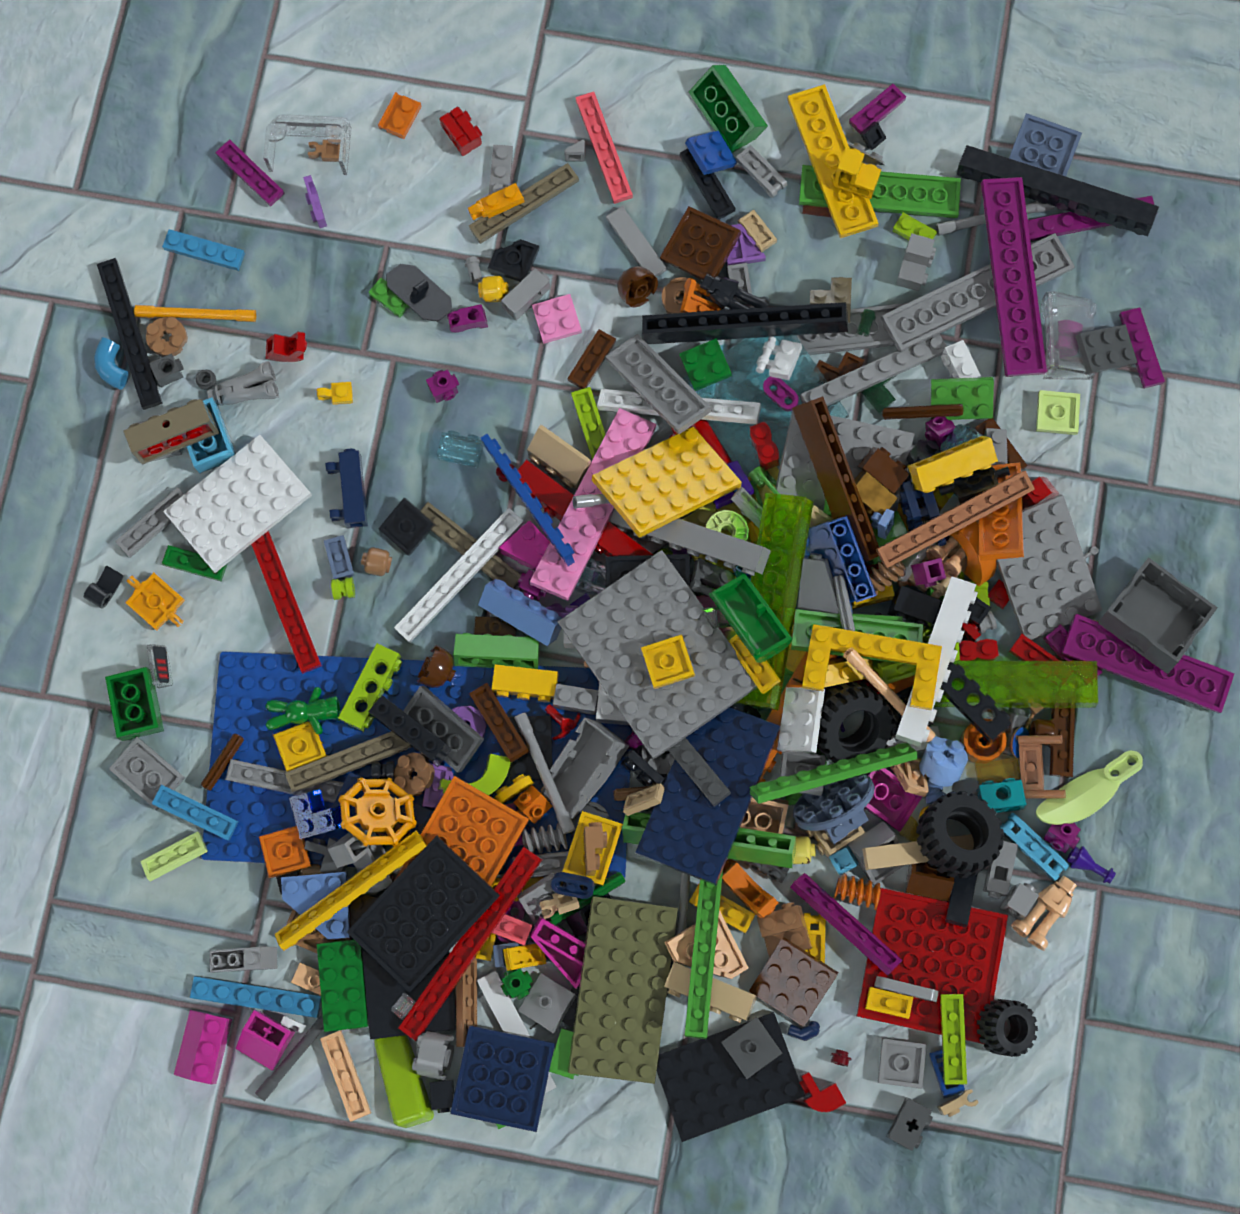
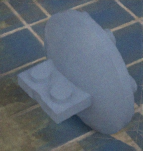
M862 774L823 785L821 796L802 793V796L794 806L793 817L797 825L802 829L809 831L825 830L830 841L835 844L852 830L857 829L869 820L863 809L873 797L874 784L869 775Z

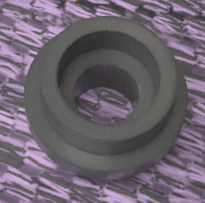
M201 370L196 375V383L201 389H211L216 383V376L211 370ZM205 378H210L209 382L204 383L203 380Z

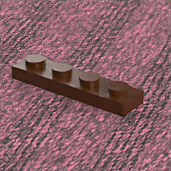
M488 683L470 692L471 698L510 762L528 753V748Z

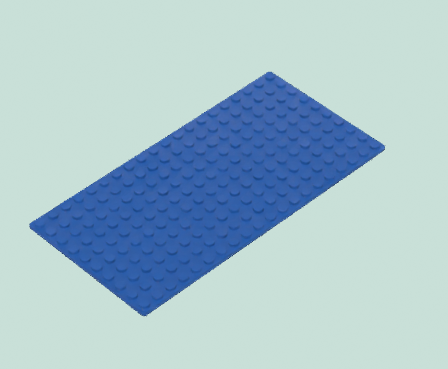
M221 652L209 770L232 735L236 733L243 737L244 741L233 756V760L286 771L273 734L300 724L289 723L274 730L267 729L266 722L270 718L285 713L268 711L265 707L266 703L270 700L287 703L301 700L308 704L313 689L320 687L322 691L319 700L336 696L340 702L341 713L369 658L318 656L322 666L302 674L295 655ZM401 659L402 665L398 672H394L391 678L393 682L388 691L385 690L382 696L404 711L418 688L424 686L418 683L417 680L425 660ZM453 665V670L456 672L451 682L446 681L443 686L438 688L425 686L451 710L459 706H472L478 709L469 693L485 683H488L492 690L494 668ZM379 666L376 671L377 674H384L387 666ZM538 666L540 670L558 671V684L599 690V681L590 668ZM370 684L367 687L368 693H374L377 690L376 684ZM509 695L508 698L496 696L508 717H515L521 713H526L527 716H550L545 711V708L549 704L553 706L554 701L551 699L550 702L538 701V698L530 697L529 700L518 699L517 695ZM360 703L357 707L358 712H364L368 707L367 703ZM556 709L564 718L572 720L575 719L578 713ZM579 713L580 719L577 726L570 730L567 736L557 740L552 739L553 764L569 740L576 741L580 735L576 730L583 719L588 718L596 721V715ZM551 717L552 737H555L562 730L561 726ZM375 718L371 726L365 728L364 732L342 721L334 719L319 720L323 728V732L319 737L326 756L391 732ZM486 723L484 740L462 772L457 773L444 760L440 766L451 767L453 776L466 783H473L478 781L484 774L488 755L507 756ZM601 723L623 741L632 733L630 725ZM410 748L377 762L385 764L387 761H394L396 768L400 756L419 752L414 748ZM620 760L606 782L590 801L598 803L605 808L609 815V820L623 824L625 818L623 808L626 800L615 801L613 792L615 789L630 788V772L622 767V761ZM228 764L212 790H207L206 806L239 821L229 841L204 829L203 841L208 852L202 854L201 857L203 860L265 863L259 840L260 836L301 825L305 842L316 837L326 840L325 844L328 845L329 838L334 837L340 840L349 831L342 829L340 826L342 822L341 814L331 810L334 803L227 781L225 779L229 767ZM372 764L351 771V773L364 779H372ZM510 767L504 782L497 790L506 785L509 787L514 784L513 781H510ZM415 770L411 774L412 780L414 776H417ZM349 772L331 780L344 783ZM532 780L534 782L532 786L541 793L540 790L544 786L542 780ZM424 791L419 796H413L414 803L422 806ZM496 791L489 796L494 798L497 795ZM518 794L517 796H515L514 798H512L504 804L506 805L513 803L519 797L520 794ZM553 806L535 824L530 820L524 828L528 834H530L533 827L537 833H539L540 826H543L545 832L548 829V825H551L556 830L558 820ZM425 807L433 812L435 810L434 808ZM360 823L354 824L356 827H361ZM622 829L606 879L617 872H621L624 878L626 876L627 843L623 842ZM571 833L566 834L568 849H565L561 844L560 850L556 851L554 845H552L551 852H548L544 847L542 854L568 852L573 840ZM524 845L513 847L499 874L507 872L513 863V857L518 856ZM535 848V855L540 854L537 848ZM308 850L311 864L322 866L324 855ZM352 863L348 864L347 867H355V865Z

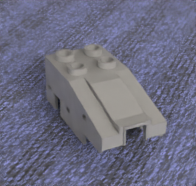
M584 718L577 728L576 732L580 733L576 741L569 740L549 770L552 772L551 776L565 809L572 819H575L606 782L630 746L600 722ZM543 786L540 790L541 794L550 801L547 791Z

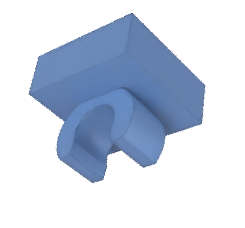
M886 509L883 515L878 512L873 513L871 526L878 529V537L886 539L894 525V511Z

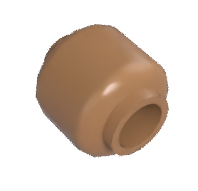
M371 547L368 553H363L361 565H365L364 571L368 574L384 576L385 573H389L392 557L389 556L390 554L387 550Z

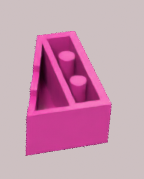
M529 520L499 547L502 555L508 556L517 561V563L535 570L550 541Z
M540 916L529 934L530 937L574 988L577 989L581 979L586 942Z

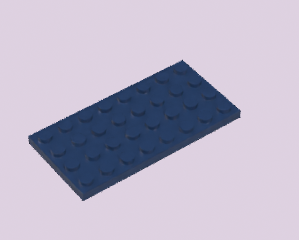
M729 707L688 735L686 739L729 789L731 794L714 807L674 759L663 785L662 801L660 804L655 805L636 849V855L717 885L751 802L750 787L757 785L780 731V726Z

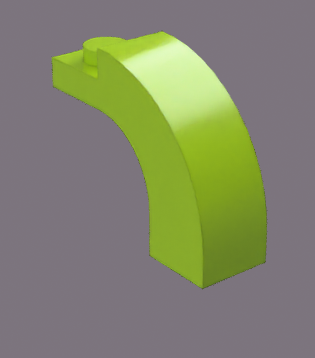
M488 755L482 777L478 781L468 784L487 795L492 794L504 782L509 771L510 760L504 756ZM440 780L438 789L443 790V794L451 780Z

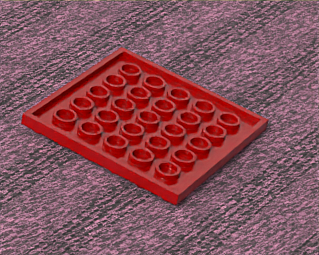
M880 888L881 893L875 912L872 934L902 961L889 975H886L867 957L856 1017L942 1035L940 995L963 994L965 1040L985 1044L979 1040L981 1035L977 1034V1029H979L977 1020L981 1018L979 1016L980 1011H985L984 1006L994 1000L1008 915L971 907L968 925L965 928L945 922L949 902ZM876 976L939 991L937 1002L913 997L909 1019L865 1009L869 987L875 988Z

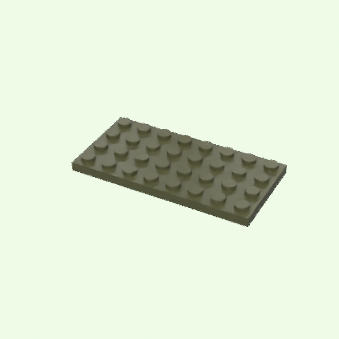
M592 896L568 1073L655 1084L667 988L664 985L670 973L672 958L664 942L675 935L678 908Z

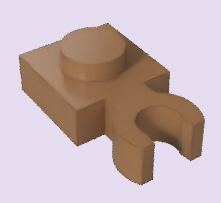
M323 140L322 145L316 142H309V147L316 149L314 152H308L309 158L316 159L321 156L322 161L342 162V140Z

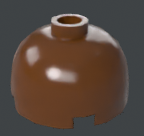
M641 266L631 267L624 271L619 278L617 284L618 294L630 307H640L649 301L647 297L651 293L654 295L656 292L658 279L647 268Z
M434 645L431 649L433 655L426 657L417 680L418 683L430 688L443 686L446 681L451 682L456 672L453 670L454 661L451 654L444 648Z

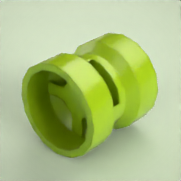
M348 577L342 581L339 579L331 580L334 600H340L343 596L355 598L353 577Z

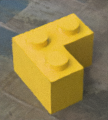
M845 147L837 168L834 186L871 199L882 169L877 168L873 164H864L865 154L861 153L858 149Z

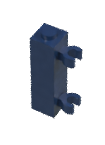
M345 449L344 452H338L339 462L325 463L328 474L340 472L343 509L329 510L330 519L332 521L344 519L347 528L366 527L368 522L362 456L359 450Z

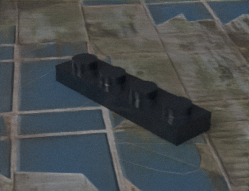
M688 148L680 152V158L716 218L720 220L735 212V206L715 173L704 175Z

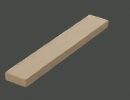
M972 834L950 837L957 846L966 850H973L974 841ZM917 841L862 849L866 870L926 863L929 859L927 856L922 855L920 851L922 846H919Z

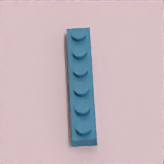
M195 976L190 998L314 1018L319 1017L321 996Z

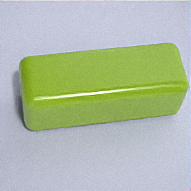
M408 1035L375 1039V1049L394 1124L402 1128H410L431 1121L434 1117V1112L422 1076L417 1075V1071L412 1070L415 1055Z

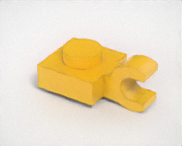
M331 383V389L317 388L318 400L332 399L333 405L353 403L352 383Z

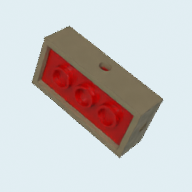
M202 399L191 400L187 402V405L180 408H171L163 415L152 416L148 418V421L141 424H132L123 431L132 454L142 465L219 434L212 414Z

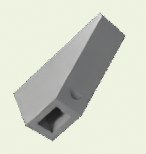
M250 947L210 951V973L277 969V947Z

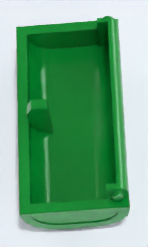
M745 573L709 593L712 601H714L757 663L764 662L779 654L792 642L790 634Z

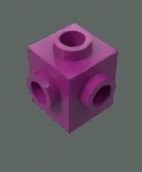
M448 369L437 371L432 375L433 377L426 379L436 403L443 400H451L456 396L455 394H458L457 386L459 382L455 374L450 375Z
M936 417L925 423L926 440L936 441L940 450L957 443L956 426L951 420H948L946 417Z
M528 569L527 573H523L518 581L519 589L526 597L539 602L541 596L544 597L547 592L530 585V580L535 570Z
M1075 823L1052 824L1044 840L1050 843L1054 849L1066 854L1070 847L1074 849L1078 844L1080 838L1077 836L1081 829Z

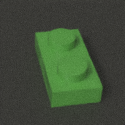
M380 278L368 292L371 297L399 318L409 308L387 287V281L383 278Z

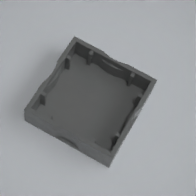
M1148 557L1098 623L1168 674L1185 654L1195 636L1206 625L1218 607L1193 589L1183 585L1171 573Z

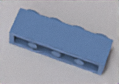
M494 579L485 585L478 606L546 646L557 640L561 630L558 621L562 619L557 612L543 607L538 601L531 600L521 591L509 587L502 580Z

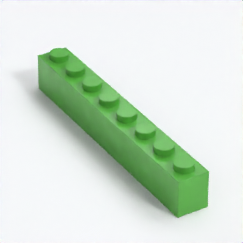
M640 812L629 816L625 814L622 826L623 842L639 844L651 814ZM740 828L728 859L793 868L796 853V836Z

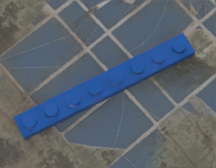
M488 434L482 436L481 440L484 447L566 565L570 566L575 563L572 556L575 553L569 543L564 544L562 541L564 536L558 527L555 529L552 527L553 521L547 512L543 514L540 510L543 508L537 497H531L532 491L526 482L522 484L519 480L522 478L516 467L513 469L510 467L511 461L506 453L501 454L499 451L501 447L495 438L491 440Z

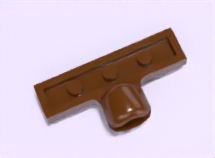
M1052 692L1051 720L1036 719L1030 725L1029 736L1062 735V744H1041L1047 745L1050 748V776L1073 777L1075 693Z

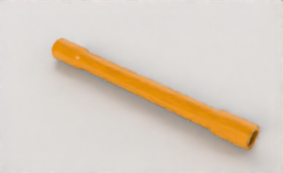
M135 305L134 308L135 317H175L256 322V310L174 308L150 305Z

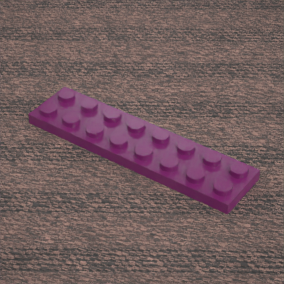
M1075 614L1061 654L1216 713H1222L1235 674L1187 655H1183L1167 674L1101 626L1097 621Z

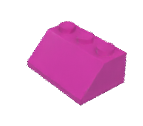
M190 1010L174 1075L210 1085L217 1084L232 1019Z

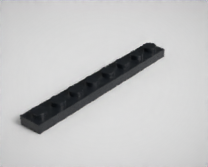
M113 258L98 263L97 267L143 410L163 404L118 260Z

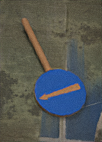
M1031 712L1025 727H1019L1013 733L1011 752L1016 758H1020L1018 736H1029L1028 728L1034 717L1033 712Z

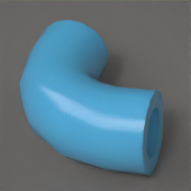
M102 337L94 355L95 369L103 381L121 390L128 382L129 372L115 364V357L120 346Z

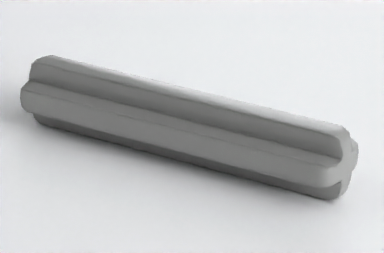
M843 575L835 576L833 584L842 629L855 631L845 578Z

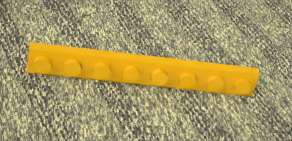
M418 831L413 832L398 843V845L391 848L274 935L279 947L285 951L289 947L294 946L298 940L313 932L324 921L331 919L335 913L347 907L361 894H365L369 888L384 880L395 869L402 867L414 855H418L427 847Z

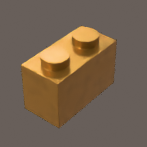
M861 471L854 479L863 505L866 507L865 510L870 516L874 512L883 515L885 510L890 509L898 499L866 471Z

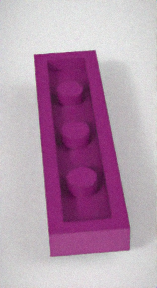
M230 139L215 152L270 207L285 194Z
M1141 308L1121 312L1119 316L1122 325L1126 324L1137 360L1135 365L1143 389L1163 384L1165 380Z

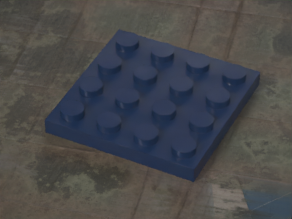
M469 1025L450 1114L537 1132L555 1043Z

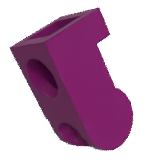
M482 304L458 309L447 315L450 331L454 333L478 327L480 329L488 328Z

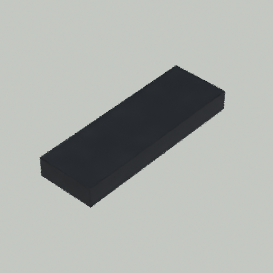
M978 874L968 876L967 878H959L957 875L954 878L945 922L967 927Z

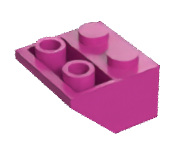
M254 1010L242 1029L236 1049L273 1071L294 1036L295 1031L281 1025L282 1023L265 1013Z

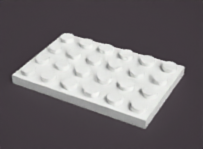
M259 435L163 512L214 573H216L310 498L312 494L264 438Z

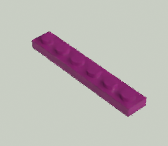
M802 874L792 883L790 888L798 896L807 902L886 975H889L901 963L902 959L807 874Z

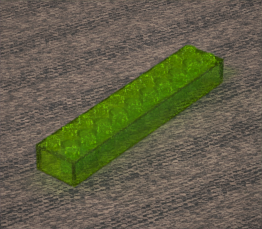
M765 493L757 545L763 546L771 550L763 574L755 572L754 576L751 575L750 581L791 636L813 501L803 496ZM789 646L767 660L781 681L765 694L756 688L737 701V704L773 710L779 709Z

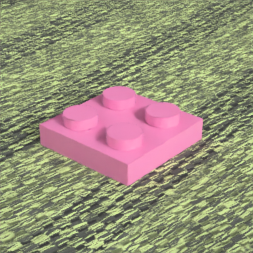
M570 294L532 305L543 344L582 333Z

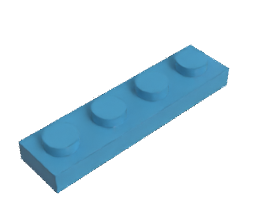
M171 229L168 230L162 246L166 251L239 271L245 255L244 250Z
M163 785L160 786L152 802L153 805L228 841L231 839L239 821Z

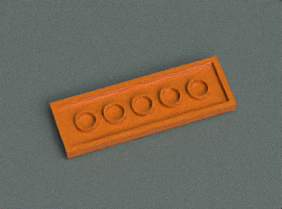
M1020 462L992 465L995 470L1007 466L1009 468L1010 475L998 478V483L1020 473ZM1022 497L979 519L980 561L1024 557Z

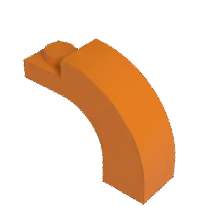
M975 521L950 534L962 546L967 556V567L964 573L977 586H981L992 578L996 571L997 560L980 561L979 524Z
M727 859L723 868L722 881L758 917L764 918L770 915L778 901L764 891L736 861Z

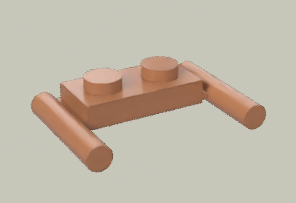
M1062 735L1018 736L1020 772L1025 799L1066 798L1065 790L1043 789L1044 773L1041 744H1062Z

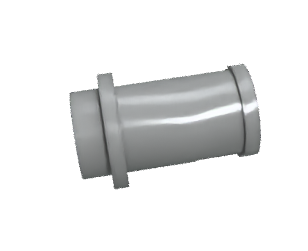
M476 256L465 259V267L468 268L470 282L475 284L482 281L483 277L479 268L480 260Z

